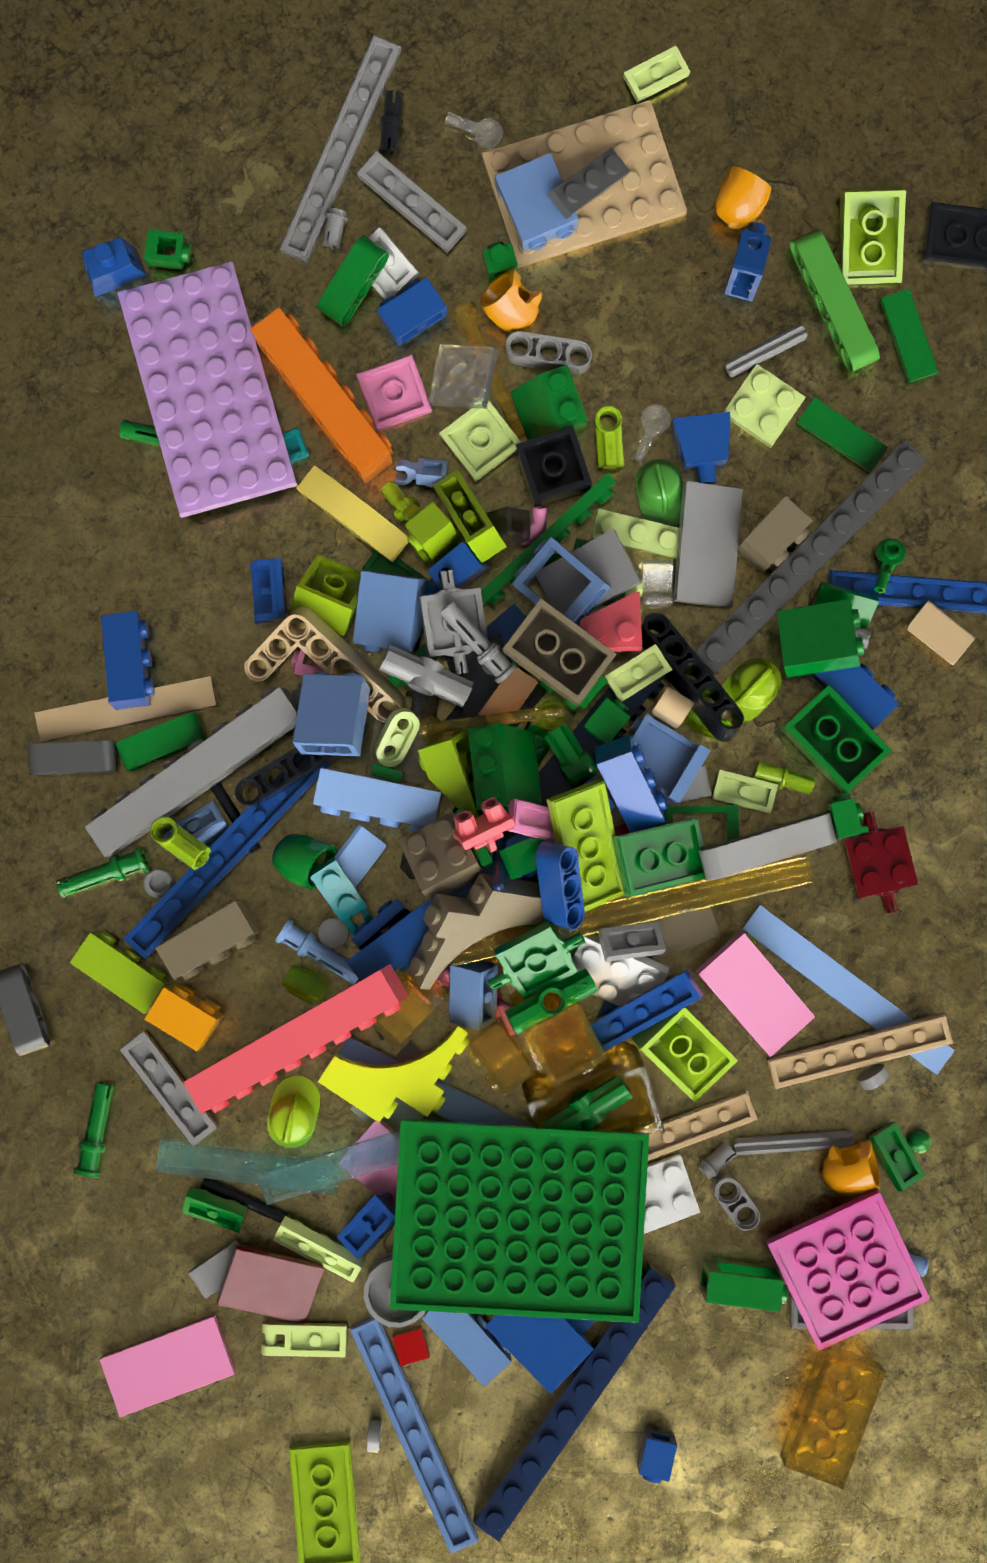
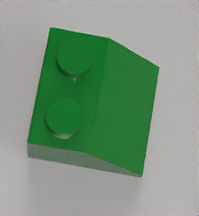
M568 365L541 373L510 392L527 441L574 426L575 432L585 430L588 420Z

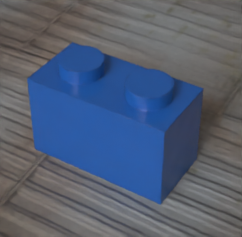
M427 277L422 281L419 279L412 281L405 287V292L397 297L394 295L387 297L380 303V308L377 309L380 321L397 347L447 316V306Z

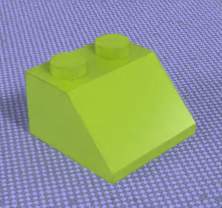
M317 554L296 586L289 613L297 607H308L337 634L345 636L356 617L361 572Z

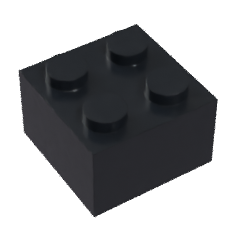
M574 426L516 444V456L533 506H543L591 489L592 481Z

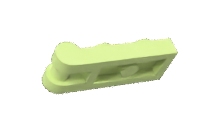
M262 1322V1333L265 1334L264 1343L261 1344L262 1355L346 1357L347 1324ZM277 1334L285 1335V1344L277 1343Z

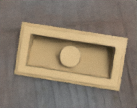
M929 600L909 621L906 627L910 633L951 665H954L976 638Z

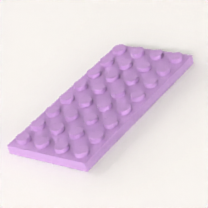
M233 262L117 292L180 517L183 518L297 486L256 341L250 331L252 327Z

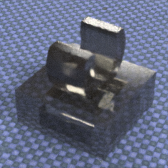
M415 690L405 693V696L412 698L411 708L407 709H410L418 719L436 721L439 703L438 696L425 695Z

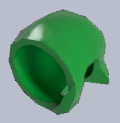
M289 834L274 848L272 864L276 871L287 881L296 886L315 889L316 885L311 880L309 872L334 857L338 851L333 845L315 839L313 836ZM326 851V857L321 864L314 863L317 857Z

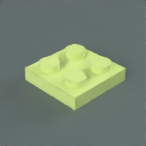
M756 364L724 412H730L731 422L771 448L806 397Z
M487 397L439 433L441 439L475 482L514 454L516 444L521 443Z

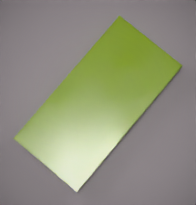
M597 779L546 799L555 842L574 847L577 850L585 912L624 896L612 837L616 835L605 781Z
M339 1440L290 1445L289 1456L298 1563H361L351 1441Z

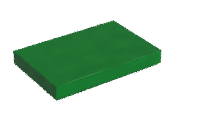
M698 817L612 837L625 897H633L705 878L699 850L705 847Z

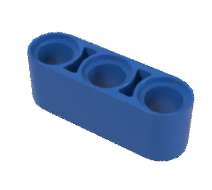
M549 840L543 841L536 852V865L544 920L566 929L576 930L581 926L585 916L577 850L574 847Z

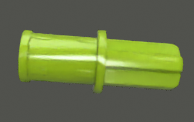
M760 760L757 763L753 776L754 779L777 784L781 790L785 787L805 794H811L815 784L813 777L790 771L788 766L781 768Z

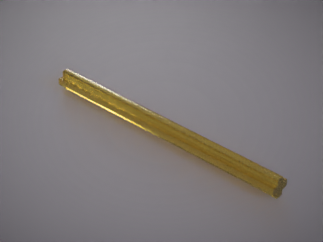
M806 856L753 868L711 881H706L705 879L610 901L586 911L581 926L576 930L566 929L554 924L551 925L555 932L564 940L577 934L579 931L583 936L598 933L601 928L638 924L813 883L810 863L807 861ZM543 917V919L541 920V922H540L539 925H541V924H543V923L546 922V921L544 920V917ZM539 925L515 926L493 933L461 952L453 959V965L457 966L496 957L495 948Z

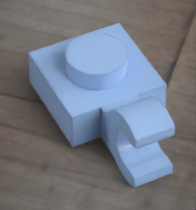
M419 458L418 463L403 459L397 460L396 470L405 471L406 474H397L395 483L407 485L416 479L417 485L433 487L434 484L447 476L448 460Z

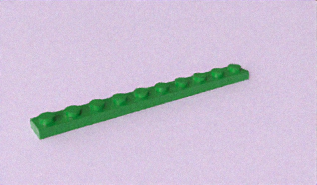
M609 473L602 477L481 590L483 609L488 604H491L493 607L506 595L503 590L516 580L515 574L519 568L526 563L529 564L536 556L534 552L544 540L548 541L552 537L562 544L571 535L569 529L576 522L582 525L593 514L590 510L598 502L603 505L614 495L615 492L612 489L616 481ZM426 642L413 654L414 656L428 657ZM434 656V657H428V658H431V659H433V660L436 661L440 656ZM391 675L388 677V680L397 689L401 686L404 688L408 687L407 682Z

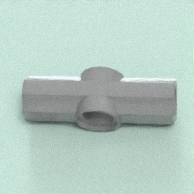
M392 645L388 647L379 668L380 671L407 682L410 688L419 693L429 696L436 695L460 707L464 706L474 683L445 670L441 663L431 658L417 657Z

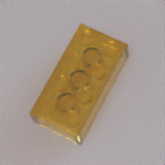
M835 1345L818 1351L780 1453L785 1467L844 1489L886 1371L879 1362Z

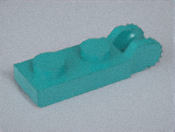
M335 857L309 872L311 880L340 921L346 924L353 936L356 935L355 930L358 925L354 923L351 916L360 911L364 921L369 920L371 922L374 919L367 909L365 900Z

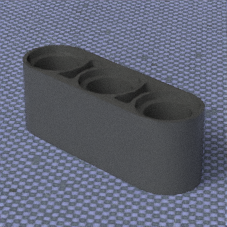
M115 741L28 744L29 775L115 772Z
M20 963L0 970V1008L17 1054L23 1056L50 1046V1036L26 967Z

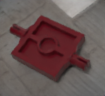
M872 811L863 814L864 824L868 826L869 832L862 833L858 837L843 840L857 898L861 899L873 895L883 896L886 913L888 914L899 911L895 893L903 888L919 884L904 826L878 829L875 812Z

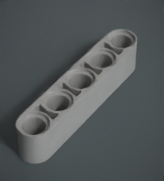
M825 812L700 849L699 855L706 881H711L836 843L837 839L830 812Z

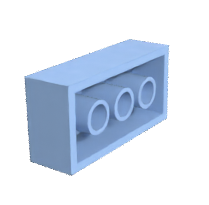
M320 768L313 804L320 806L319 812L340 816L341 811L350 812L349 818L369 822L370 817L380 818L379 824L399 828L400 823L410 825L409 830L416 831L438 819L443 794L432 790Z

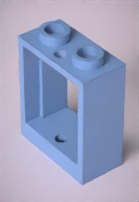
M550 537L548 541L544 540L538 545L534 552L536 556L531 562L519 568L515 574L516 580L512 585L536 605L541 597L527 585L556 551L591 581L563 614L579 626L580 619L589 615L610 590L611 586L563 545Z

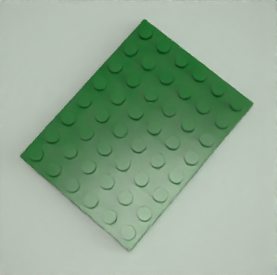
M401 1119L389 1309L639 1323L649 1134L641 1132Z

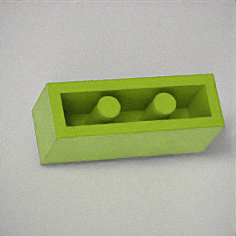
M458 469L433 485L466 542L481 563L507 547Z
M103 930L100 933L97 931L90 932L69 963L143 1014L148 1013L162 989L170 983L164 978L166 973L155 965L151 964L148 967L140 962L142 957L132 949L126 947L123 950L115 944L116 938Z

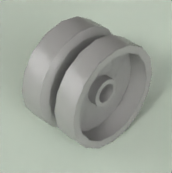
M393 1251L382 1254L372 1263L366 1275L363 1298L368 1312L376 1321L387 1327L402 1328L414 1324L426 1311L389 1309Z

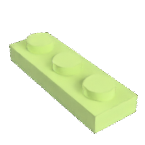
M598 509L591 539H595L614 529L624 547L677 560L678 527Z
M287 1216L284 1217L273 1241L313 1262L323 1264L324 1268L351 1282L355 1281L366 1260L363 1256L356 1259L346 1247L332 1241L327 1235L319 1234L306 1227L302 1222L292 1220Z

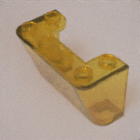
M623 1041L601 1054L598 1051H591L581 1058L572 1061H560L554 1067L528 1072L521 1085L534 1127H542L541 1120L566 1106L567 1102L579 1092L585 1089L592 1090L613 1076L624 1079L633 1098L607 1113L603 1121L588 1130L613 1131L630 1125L632 1132L652 1134L664 1130L649 1078L637 1047L634 1044ZM653 1122V1123H652L651 1125H649V1126L639 1127V1126H641V1125L644 1124V1123Z

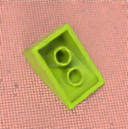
M902 186L841 188V272L848 285L902 283L906 190Z
M468 728L437 737L419 749V764L421 769L427 773L428 779L458 809L465 806L467 811L473 814L474 819L479 817L475 797Z
M687 1007L631 1037L639 1049L694 1102L738 1061Z

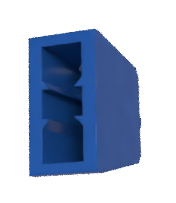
M752 222L749 224L748 230H742L724 295L753 302L763 276L772 239L769 235H765L767 228L764 224Z
M116 238L109 242L98 244L96 247L82 252L84 270L95 297L148 277L137 249L123 238Z
M730 412L673 418L670 426L683 470L697 469L699 483H716L715 467L725 466L729 456Z
M463 541L428 570V574L432 579L427 582L426 595L435 594L443 590L440 571L447 572V570H453L455 588L463 589L492 567L487 560L481 563L468 543Z

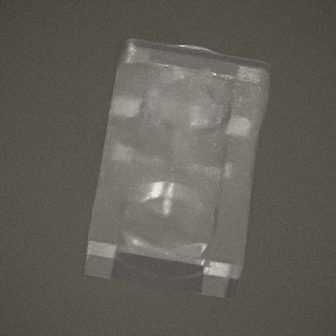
M642 560L643 604H648V606L653 608H662L666 604H673V561Z

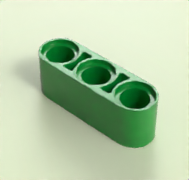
M361 236L355 242L317 304V309L340 326L346 325L386 265L389 252L367 236Z
M191 712L127 737L115 744L126 772H130L185 751L192 743L200 739L205 741L207 737L197 712Z

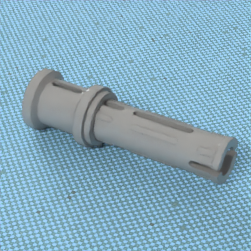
M454 600L439 612L476 652L478 663L480 665L484 664L492 672L497 684L505 680L517 668L518 665L515 662L511 663L499 650L501 646L495 642L491 643L458 607Z

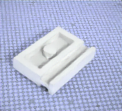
M379 227L369 239L388 251L389 258L372 286L386 299L389 296L400 294L421 273L387 233Z

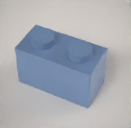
M466 957L450 965L449 1022L478 1031L496 1022L497 989L492 991L487 979L498 975V964Z

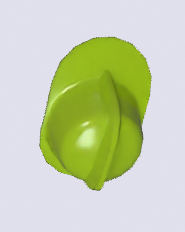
M753 658L742 663L722 684V687L741 709L744 715L743 722H747L757 717L776 698L781 690L782 679L779 670L772 662L767 659Z
M291 1076L284 1079L276 1087L268 1114L267 1130L270 1137L280 1146L297 1148L307 1143L312 1137L320 1108V1093L317 1086L310 1079L303 1076Z

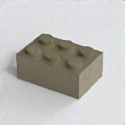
M541 598L503 648L504 654L577 708L616 656V653Z
M237 900L155 949L173 980L182 977L184 981H187L204 972L205 968L203 965L209 962L212 966L231 956L229 950L236 946L237 950L243 949L258 940L255 934L262 930L245 901Z

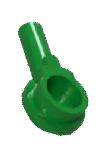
M892 538L882 540L876 548L880 570L874 590L878 593L886 592L892 570L901 564L906 557L905 546L900 541Z

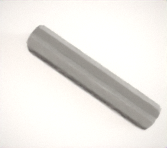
M797 324L726 361L724 365L725 370L730 377H735L756 364H760L804 341L807 337V332L802 324Z

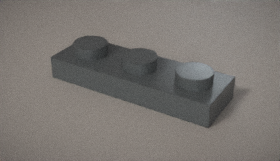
M610 148L552 189L547 196L567 220L625 178L630 170L614 149Z

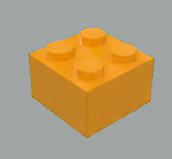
M181 982L179 985L172 984L164 987L144 1020L195 1051H199L207 1046L225 1014L219 1011L221 1006L207 998L204 1001L194 996L195 990Z

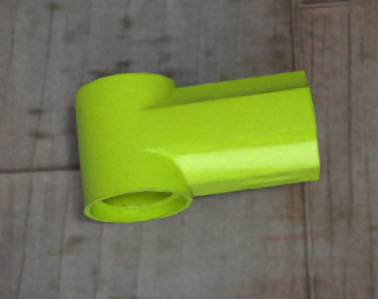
M613 406L602 407L598 410L594 419L598 468L609 469L624 466L621 428L622 415ZM604 415H610L615 419L616 426L610 429L604 428L600 424V418Z
M161 817L153 822L150 830L151 837L161 847L172 853L196 871L198 868L203 867L208 861L211 849L180 827L173 819ZM173 829L172 835L164 839L166 832Z

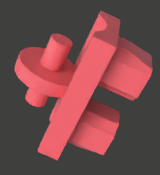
M495 797L482 802L481 808L484 814L475 819L470 811H462L454 815L456 828L452 829V833L464 850L471 847L477 850L486 846L487 850L492 853L497 850L495 841L504 837L502 832L516 826L512 816Z

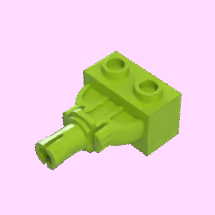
M389 481L382 487V495L395 509V518L399 522L403 520L407 522L405 527L410 533L407 539L425 564L430 561L435 565L462 543L451 521L433 501L421 510L418 500L414 496L408 497L394 481Z

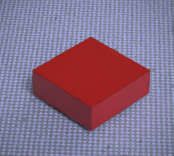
M422 1326L392 1335L400 1367L430 1358Z

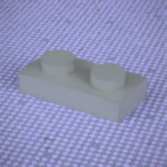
M659 921L601 928L598 932L605 962L660 955L666 950Z

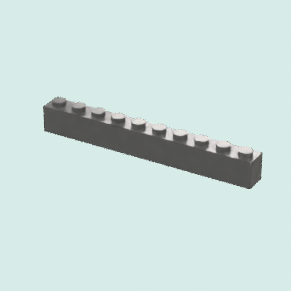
M907 440L695 651L713 675L927 461Z

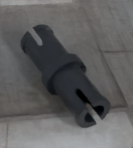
M393 90L385 92L384 115L380 118L382 134L379 152L383 155H387L388 143H390L389 156L398 154L399 130L403 128L401 111L404 94L396 91L395 103H392Z

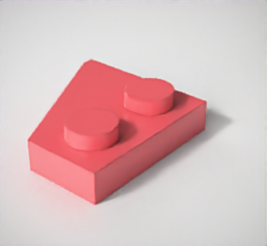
M634 592L580 619V627L613 652L642 651L640 592Z

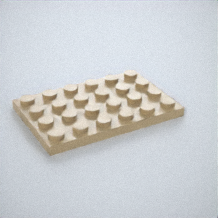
M651 100L482 153V160L509 243H512L518 268L681 217L687 213V208ZM613 148L630 170L629 174L576 212L579 220L578 228L574 234L565 239H558L556 237L549 240L541 249L523 251L520 246V238L503 198H499L496 191L495 176L551 153L561 179L564 182L607 150Z

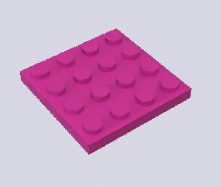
M878 1189L859 1196L766 1240L818 1351L931 1300Z

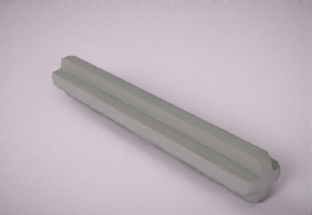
M849 1130L740 1137L733 1140V1150L736 1155L830 1149L833 1145L839 1148L854 1145L853 1133Z

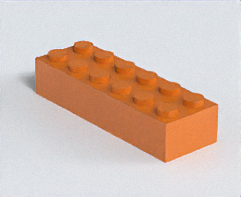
M278 307L250 328L256 344L364 485H366L393 464L391 457L393 453L392 445L382 431L376 434L374 431L375 427L372 424L373 420L363 407L359 410L356 408L355 397L345 384L339 386L335 370L327 360L320 361L321 357L317 353L318 349L308 336L304 339L302 338L303 334L299 329L300 326L292 314L289 312L285 315Z

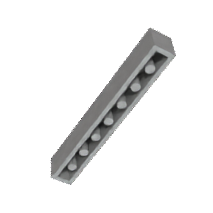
M275 686L266 690L260 696L261 701L254 706L248 704L236 713V719L229 724L223 722L211 731L213 735L205 741L200 739L192 743L187 748L189 752L179 759L177 756L170 759L163 765L164 770L158 775L151 774L139 782L140 787L132 793L130 791L123 793L115 799L116 805L109 810L104 808L91 816L92 822L86 825L85 828L103 856L111 857L117 855L148 833L155 820L161 817L172 816L295 728L298 704L289 691L282 687L276 688Z

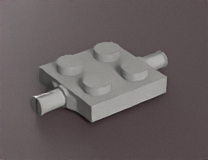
M447 570V572L440 571L443 590L435 594L419 596L428 657L452 656L454 658L455 674L468 673L465 655L474 650L439 612L454 600L458 607L488 639L480 587L469 589L455 588L453 570Z

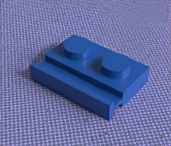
M398 899L393 902L392 900L386 902L379 908V915L371 922L369 920L365 921L355 930L356 935L351 940L362 950L412 913L408 907Z

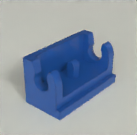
M281 558L251 561L250 569L255 624L282 622L288 616L284 562Z
M391 1193L375 1194L337 1236L356 1259L369 1253L395 1225L396 1206L389 1201L392 1197Z

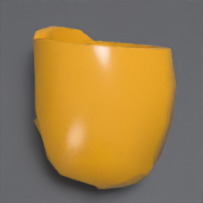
M729 166L719 188L718 196L715 199L716 213L726 223L728 228L739 230L747 227L748 224H751L762 213L769 200L772 188L757 175L737 166Z
M514 268L503 272L495 278L482 294L479 303L484 313L498 327L510 333L516 331L524 332L533 326L532 323L539 312L538 305L542 299V291H530L521 284V276Z
M871 1140L861 1141L859 1144L841 1149L833 1145L829 1149L828 1156L823 1161L822 1177L825 1184L834 1193L842 1197H859L875 1189H880L879 1168Z

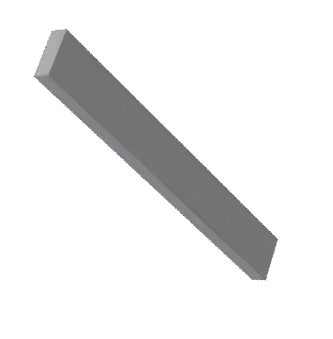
M373 35L281 244L280 251L306 263L309 262L327 221L325 213H328L329 208H332L400 55V45Z

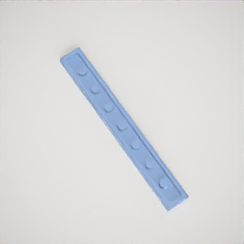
M758 905L741 928L874 1029L878 1030L913 1020L761 905ZM945 1045L911 1054L910 1056L937 1075L955 1050Z

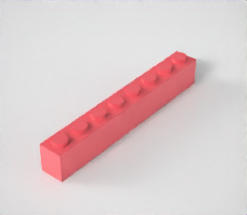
M389 964L197 1073L183 1083L201 1114L209 1109L216 1113L230 1104L228 1099L234 1095L239 1100L253 1092L252 1085L257 1082L264 1086L278 1078L276 1072L282 1068L287 1073L303 1064L300 1058L307 1054L312 1059L327 1050L325 1044L332 1040L337 1045L352 1036L350 1030L357 1026L363 1031L377 1022L375 1016L382 1012L388 1017L403 1008L400 1002L409 997L393 967Z

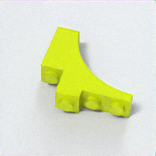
M457 1024L451 1033L430 1051L412 1060L396 1064H364L352 1061L336 1053L318 1082L379 1123L383 1117L389 1119L398 1105L394 1101L396 1097L428 1117L431 1111L437 1113L446 1099L442 1096L444 1087L436 1083L438 1078L442 1081L446 1078L453 1067L449 1063L455 1053L461 1055L470 1041L466 1038L468 1030Z

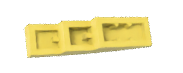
M315 465L296 488L302 495L318 505L326 514L342 524L353 535L392 563L409 543L408 536Z

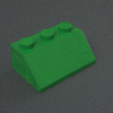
M500 723L468 728L475 797L479 816L484 814L481 808L482 802L491 797H495L508 813L509 802L513 799L543 805L533 731Z

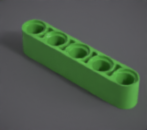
M816 229L790 241L793 258L846 368L850 372H854L879 360L880 354L875 340L822 231Z

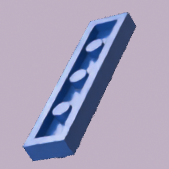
M688 969L587 1024L584 1030L599 1054L696 1002L702 998L703 993Z

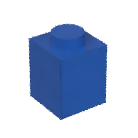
M645 1429L637 1462L639 1475H642L643 1479L652 1483H660L661 1480L670 1481L677 1449L675 1436Z

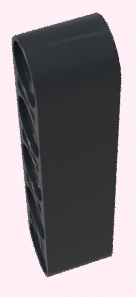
M661 613L648 614L641 627L642 647L647 650L653 645H657L672 668L669 673L665 674L668 680L680 694L694 702L691 709L717 740L721 742L732 741L737 736L744 721L741 709L669 619ZM649 629L657 630L659 634H654ZM667 652H673L677 657L670 656ZM685 674L694 676L696 680L688 679ZM703 697L711 698L714 703L706 702ZM722 720L729 721L733 726L724 725Z
M366 721L364 726L362 743L367 739L369 735V728ZM295 747L242 779L235 788L236 799L248 807L258 806L340 756L308 754L310 756L309 766L305 769H298L295 766V759L301 753ZM274 769H281L284 773V780L279 785H272L269 781V774ZM250 784L255 785L258 789L257 797L252 801H246L243 797L244 788Z

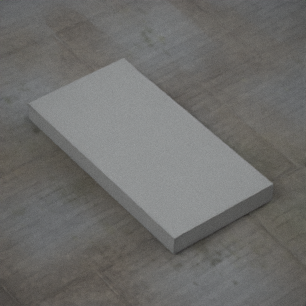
M691 481L683 483L673 601L721 608L733 607L743 489Z

